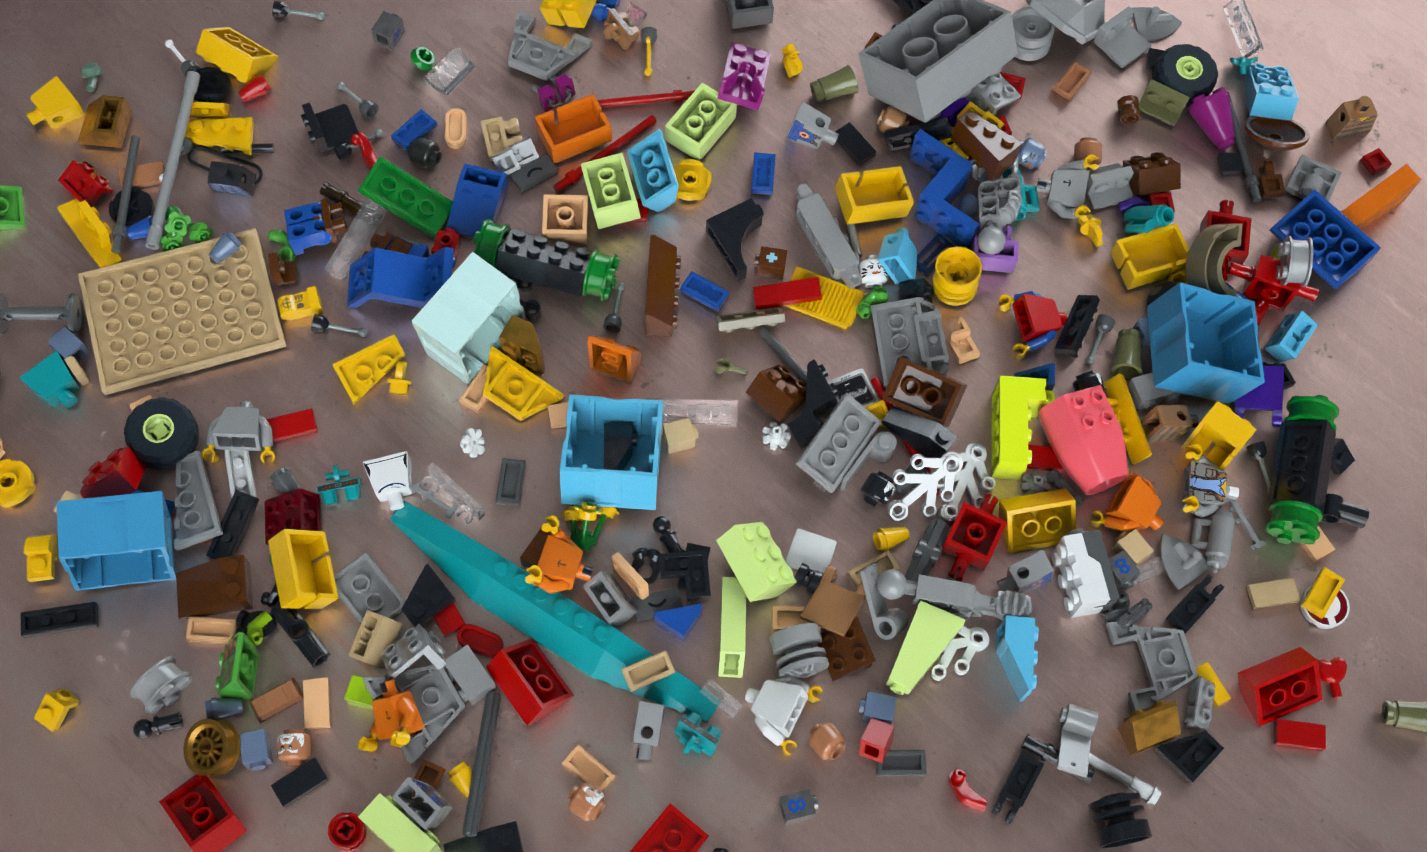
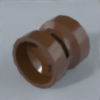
M1127 95L1117 101L1118 110L1121 111L1119 113V120L1122 124H1134L1141 119V113L1138 109V97Z

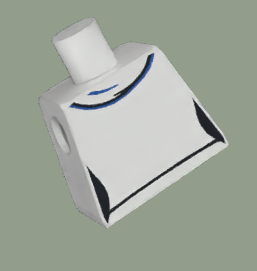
M404 451L363 462L379 501H388L390 510L402 509L404 507L402 497L412 494V462L408 452Z

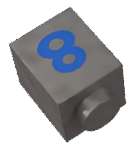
M383 11L371 29L374 42L392 50L405 32L402 18Z
M1125 550L1109 559L1117 590L1123 587L1125 590H1128L1138 583L1136 579L1141 572Z
M810 789L783 795L779 798V805L785 825L812 819L816 815L815 810H819L816 796L811 795Z

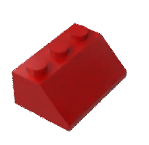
M533 638L501 649L486 666L493 679L527 726L544 719L574 697V694Z
M1302 647L1238 672L1240 693L1259 726L1323 700L1318 659Z

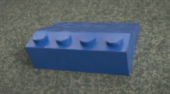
M1316 190L1311 192L1269 230L1283 243L1287 236H1291L1294 240H1305L1307 237H1311L1313 241L1312 269L1335 290L1359 272L1381 249L1378 244Z

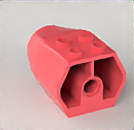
M1101 385L1064 394L1039 410L1038 420L1057 460L1085 495H1095L1105 491L1129 477L1123 432Z

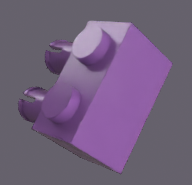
M979 225L977 236L974 237L970 250L975 252L980 258L982 270L1013 273L1018 262L1019 241L1011 240L1012 227L1007 225V231H1005V227H1002V232L1006 238L1004 248L1000 252L991 255L982 252L977 244V238L981 232V226Z

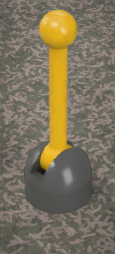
M644 27L641 29V40L647 45L644 74L650 76L652 75V69L650 68L651 44H654L657 40V29Z

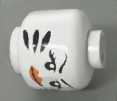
M868 255L865 260L859 263L862 284L866 288L873 289L879 285L883 286L888 280V273L878 261L879 255Z

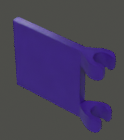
M1263 366L1265 383L1235 400L1234 413L1244 419V409L1273 411L1272 427H1281L1284 367Z

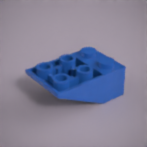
M464 163L457 182L447 228L457 231V234L474 238L476 231H481L484 220L491 219L493 224H495L508 190L507 174Z

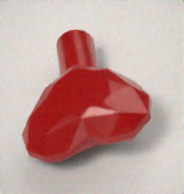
M1340 657L1333 658L1330 661L1325 659L1318 660L1320 678L1330 684L1332 698L1342 697L1339 682L1345 677L1347 671L1345 660Z

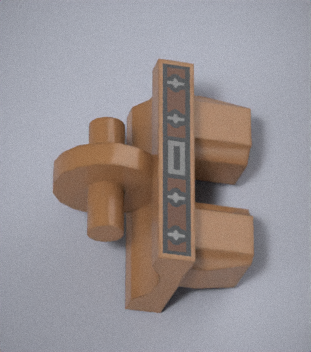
M614 8L609 9V16L603 25L605 27L603 36L606 39L613 38L620 44L623 50H627L633 41L638 40L640 31L636 26H628L629 18L625 12L618 13Z

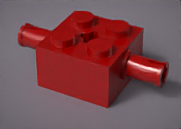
M1222 200L1219 212L1208 210L1200 223V233L1214 224H1243L1241 246L1234 247L1228 251L1223 260L1222 276L1224 281L1227 280L1228 266H1230L1232 261L1243 264L1247 259L1252 218L1233 215L1234 202L1231 200L1229 201V206H1227L1228 200Z
M1261 255L1255 265L1251 267L1232 261L1229 266V275L1246 279L1242 294L1248 300L1256 302L1263 298L1269 302L1270 307L1282 311L1286 309L1295 296L1314 302L1319 293L1318 288L1311 286L1302 287L1300 283L1288 282L1285 286L1281 285L1280 279H1276V268L1278 265L1280 266V260H1276L1271 256Z
M991 494L984 495L979 508L963 502L942 547V552L956 558L948 573V576L953 579L958 571L956 581L963 580L969 564L983 571L985 570L1007 524L1006 521L992 515L999 500L994 496L989 504Z

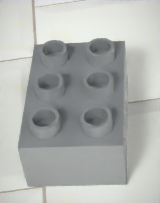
M933 0L859 53L869 95L925 123L938 118L943 109L957 99L969 95L973 87L988 76L999 73L1004 64L1018 55L1011 11L984 0Z

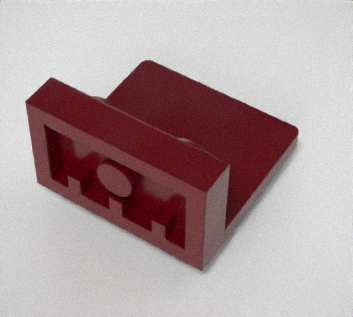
M298 488L264 502L266 545H269L268 540L283 529L321 531L319 494Z

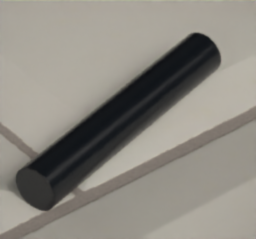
M273 143L251 145L252 153L274 152ZM221 147V152L224 154L244 153L243 151L233 149L232 152L230 150L225 149V147Z

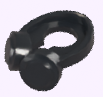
M639 548L632 553L634 558L632 567L639 573V568L644 564V558L648 556L650 558L649 565L652 567L653 573L649 578L643 579L648 585L653 584L660 573L659 554L661 553L652 548L649 550L647 548Z
M246 610L240 611L236 618V624L239 626L236 629L237 633L244 632L247 636V625L263 611L251 613ZM269 612L267 613L272 617V620L263 631V639L270 637L277 627L276 619Z

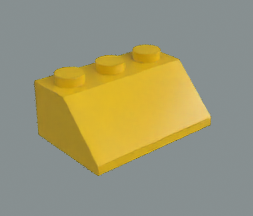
M230 27L203 29L196 53L201 55L206 62L218 65L220 70L233 74L237 77L238 81L248 83L255 76L264 75L278 59V55Z
M1066 488L999 499L998 501L999 518L1007 522L1003 530V536L1008 553L1055 546L1063 536L1076 529V500Z

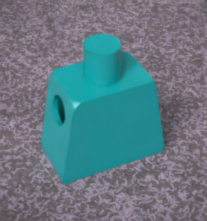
M57 351L19 377L29 390L51 407H56L62 403L66 408H70L78 401L73 393L80 387L66 362Z

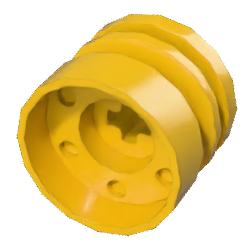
M957 246L944 250L937 257L932 286L935 290V296L939 301L947 305L959 306L965 305L974 298L982 272L981 260L975 252L968 248Z

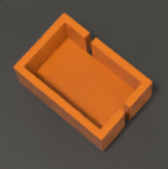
M594 94L556 108L558 122L556 125L553 110L535 116L536 132L554 164L612 141V127L604 112H602V108Z

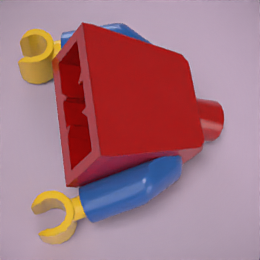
M1035 291L1015 294L1014 297L1003 294L999 298V303L1006 302V304L1000 305V310L1003 312L1010 310L1012 304L1022 341L1028 343L1026 345L1018 343L1013 347L1012 352L1018 349L1023 352L1016 356L1015 359L1017 360L1023 359L1027 351L1031 350L1032 352L1047 345L1056 337V332L1062 328V325L1066 323L1067 315L1065 312H1058L1055 301L1045 298Z

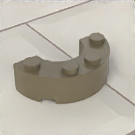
M1214 224L1204 229L1195 238L1187 253L1185 279L1188 285L1204 288L1216 294L1236 297L1237 291L1230 289L1223 279L1222 264L1228 251L1234 247L1241 246L1243 224Z

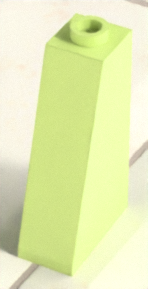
M736 576L722 577L718 677L743 678L746 638V594Z
M920 600L886 685L890 686V690L897 694L903 695L906 693L909 695L959 633L966 619Z

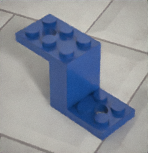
M920 129L915 134L909 158L915 164L921 165L930 171L935 177L920 193L914 216L920 222L928 224L935 229L937 233L950 239L955 246H965L970 249L980 224L951 204L966 188L973 163Z
M444 247L428 258L380 248L372 249L350 264L347 307L356 309L370 299H377L423 308L452 276V269L455 265L454 248Z

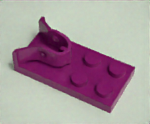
M731 42L717 99L759 110L765 92L764 85L771 53L761 49H754L741 43Z

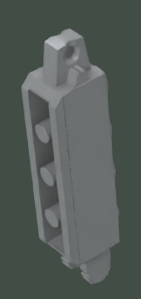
M800 184L797 187L796 201L798 204L795 217L830 277L837 281L842 279L849 289L861 285L862 278L858 270L860 263L859 255L851 249L849 239L845 233L841 232L837 218L831 215L827 201L822 199L819 193L814 194L808 184Z

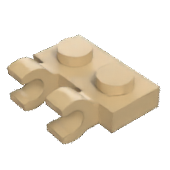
M500 116L481 121L490 161H493L492 157L502 150L522 140V136H515L511 139L506 137V133L518 134L521 132L517 118L502 121Z

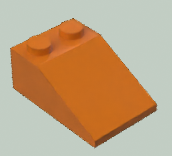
M589 336L587 339L589 368L632 384L642 361L641 351L631 345L624 346L619 344L612 338L605 339L599 336Z

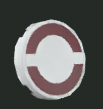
M1310 585L1304 591L1303 595L1301 596L1300 605L1302 604L1304 598L1306 597L1312 585ZM1341 589L1322 619L1300 606L1305 619L1309 623L1312 622L1314 625H1317L1316 627L1320 629H1332L1341 625L1348 617L1350 610L1349 600Z

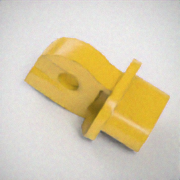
M793 43L788 44L782 48L784 55L782 62H784L786 72L789 78L802 72L803 64L798 57L800 52L796 51Z
M1093 214L1085 215L1088 218L1087 222H1083L1079 218L1080 232L1088 235L1096 247L1103 244V233L1100 228L1101 220L1095 218Z
M398 361L395 379H387V382L390 383L389 393L407 395L408 385H412L411 381L405 380L407 362Z

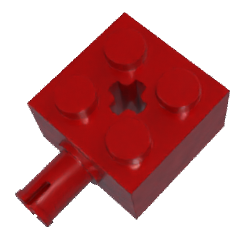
M128 446L119 448V450L116 449L108 455L105 461L102 463L97 461L89 468L88 471L90 473L82 481L83 486L79 494L84 499L131 494L137 490L147 465Z

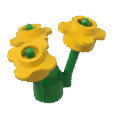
M583 502L582 506L571 505L566 507V511L560 513V516H564V522L571 523L570 539L580 549L591 551L592 545L596 546L597 537L605 519H613L614 515H619L620 512L615 507L598 506L596 509V504ZM597 514H599L601 517L591 537L592 532L587 531L589 521H595ZM583 521L582 530L578 529L576 533V522Z

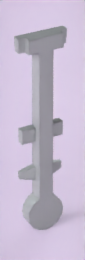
M418 482L416 485L412 483V494L417 492L423 496L421 498L422 501L426 502L429 499L448 511L445 515L447 518L450 519L458 509V504L454 503L450 507L431 495L432 489L429 488L427 492L421 489V482Z
M1226 499V502H1229L1232 506L1229 512L1235 511L1238 519L1235 520L1236 523H1242L1254 543L1250 546L1251 550L1253 551L1266 545L1264 540L1260 541L1250 526L1247 521L1250 519L1248 514L1244 516L1240 509L1242 505L1237 504L1234 500Z

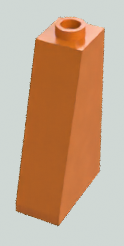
M1405 164L1342 210L1341 213L1359 229H1362L1404 202L1421 181V178L1408 164Z

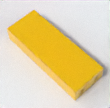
M1208 662L1196 667L1198 679L1199 676H1202L1215 685L1213 703L1216 707L1231 699Z

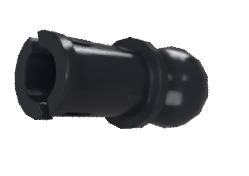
M665 516L655 518L653 529L656 533L662 534L659 540L664 543L668 552H685L677 539L676 530L670 531V520Z
M177 712L176 714L163 717L154 716L153 722L141 719L134 724L133 732L136 737L146 739L154 731L159 736L162 732L183 728V718L180 719L182 714Z

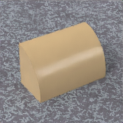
M367 610L348 656L384 669L385 664L382 655L390 644L395 643L402 623Z

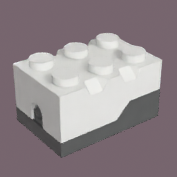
M1080 528L1072 530L1066 536H1063L1052 552V562L1054 566L1060 569L1061 574L1058 575V584L1061 589L1063 588L1066 591L1067 597H1064L1066 611L1070 612L1071 618L1109 611L1120 597L1101 531L1087 532V530Z

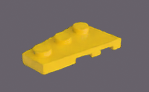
M252 117L189 120L185 137L194 144L208 147L221 146L232 152L235 149L252 156L251 145L253 143L254 121Z
M395 334L332 364L353 405L363 398L398 361L405 357V352Z

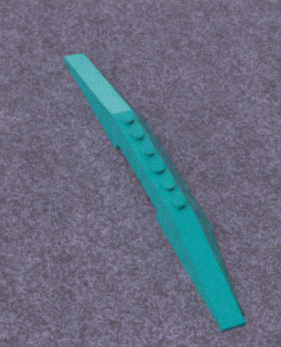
M404 500V507L396 510L391 516L390 520L425 555L435 562L473 602L529 638H533L537 643L591 678L599 679L616 688L630 691L621 669L653 656L652 653L561 593L549 594L540 587L533 585V583L528 584L525 581V577L530 575L528 572ZM676 670L675 673L632 692L634 695L653 700L657 704L664 705L665 707L668 706L685 715L695 712L701 716L702 721L708 723L720 704L719 700Z

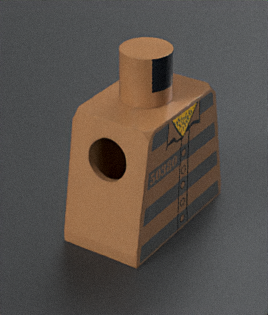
M1361 96L1357 100L1342 103L1326 120V125L1333 139L1368 133L1371 131L1378 114L1371 98Z
M1157 405L1140 422L1149 444L1182 437L1190 428H1196L1199 425V418L1196 414H1190L1186 405Z

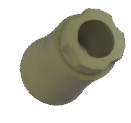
M850 65L810 83L811 93L816 103L822 100L827 101L836 97L858 93L857 80Z
M1132 328L1122 329L1118 333L1114 361L1110 370L1113 376L1123 374L1125 380H1131L1143 374L1141 363L1142 341L1138 330Z
M1384 701L1381 713L1382 722L1393 727L1427 733V702Z

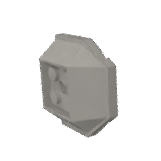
M1025 0L1029 6L1059 30L1075 38L1082 45L1094 39L1099 27L1105 23V0Z

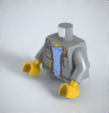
M1196 443L1188 445L1191 452H1186L1185 454L1187 459L1192 458L1193 461L1184 469L1182 509L1185 513L1191 512L1203 518L1218 511L1225 504L1226 499L1236 501L1239 496V487L1227 485L1228 474L1212 463L1203 454L1201 445Z

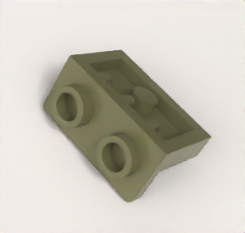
M1151 79L1139 102L1138 109L1169 125L1175 126L1190 97Z

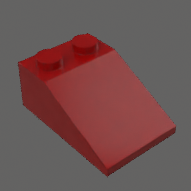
M194 775L159 801L193 852H220L247 832L244 825L207 775Z

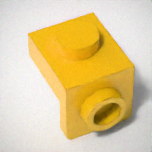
M60 688L45 694L34 719L52 732L59 730L68 710L76 707L79 700L70 691Z

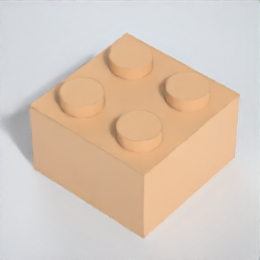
M544 194L542 235L548 239L564 241L573 246L587 247L588 195Z

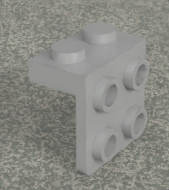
M418 624L414 628L408 629L395 644H390L382 655L388 675L392 679L397 677L423 654L438 670L447 664L443 656L445 651L439 644L440 640L432 631L428 633Z

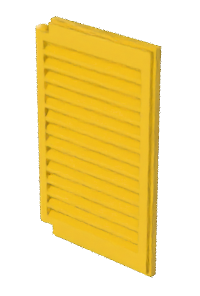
M796 266L790 281L819 277L822 300L785 306L845 330L847 325L852 326L857 315V306L864 298L866 292L856 288L849 289L846 284Z

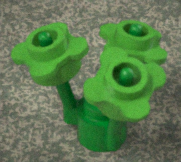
M176 206L168 207L165 216L166 224L164 226L167 233L161 237L160 242L163 244L161 250L165 252L184 247L181 241L183 240L182 236L187 233V225L191 227L189 238L195 240V243L207 241L214 231L212 228H208L205 222L194 224L187 214L182 213L180 208Z

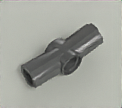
M932 518L923 538L920 539L912 555L913 559L904 576L906 580L916 582L919 574L929 575L931 568L935 566L942 552V544L950 529L947 522Z

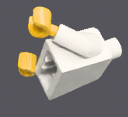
M783 677L774 681L766 680L760 691L749 688L745 696V700L753 704L751 711L755 715V723L762 734L776 746L780 745L782 753L786 756H791V753L786 751V744H791L794 748H797V744L792 740L786 741L784 738H789L807 699L811 703H817L820 700L814 697L812 692L814 691L818 694L823 692L820 686L810 688L809 684L794 677Z

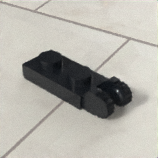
M1210 574L1200 584L1197 583L1166 617L1177 629L1184 630V634L1214 603L1216 596L1224 589L1222 584L1217 585L1211 594L1203 589L1212 581L1213 577Z
M1022 751L999 793L1000 797L991 813L997 815L1000 813L1005 800L1011 802L1014 805L1007 813L1005 819L1010 824L1019 808L1023 806L1044 763Z

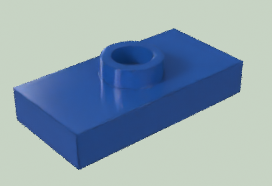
M421 109L391 135V139L404 151L408 152L410 143L418 138H424L438 126L437 121Z
M754 152L751 193L773 194L776 154Z
M692 271L680 287V292L716 312L721 309L730 293Z

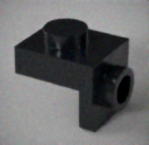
M925 278L900 282L899 300L922 297L924 300L932 303V298L935 297V290Z
M1335 438L1331 470L1334 474H1341L1355 459L1344 440Z

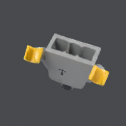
M1090 154L1085 159L1059 167L1053 171L1051 180L1038 179L1036 192L1048 193L1047 205L1051 206V209L1061 218H1080L1083 222H1087V216L1083 215L1085 212H1091L1084 205L1090 171L1087 168L1097 170L1099 165H1091V163L1099 158Z
M242 401L239 407L225 408L222 415L209 424L206 439L208 448L204 449L201 453L203 460L206 462L211 453H213L212 462H218L219 454L215 451V448L220 450L261 451V447H264L260 457L263 464L265 465V457L268 455L272 456L273 464L276 463V456L271 451V446H273L272 428L266 418L260 416L259 409L254 408L251 402Z

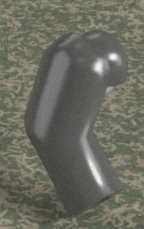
M1124 592L1118 593L1120 598L1113 605V609L1102 614L1103 621L1106 624L1117 621L1121 615L1129 610L1130 600L1128 594Z

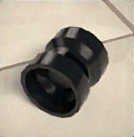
M802 563L794 577L797 581L794 585L798 587L803 586L808 592L813 594L824 573L819 570L814 571L810 569L809 565Z

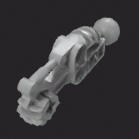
M1019 154L1015 163L1010 167L1011 174L1007 178L1000 179L1002 175L1000 174L993 181L988 178V173L983 167L978 168L975 165L976 160L971 157L970 162L973 163L972 177L974 180L980 181L978 200L981 232L978 235L977 244L980 250L986 254L994 255L1004 248L1006 238L1002 232V227H1005V224H1011L1018 216L1021 208V181L1017 171Z
M895 569L882 572L877 579V589L884 598L892 600L902 597L903 594L914 596L913 604H919L921 600L963 619H968L970 616L981 617L983 614L1003 620L1006 615L1030 618L1032 614L1031 597L1016 591H998L996 597L981 595L972 584L920 574L915 582L906 580L904 575Z

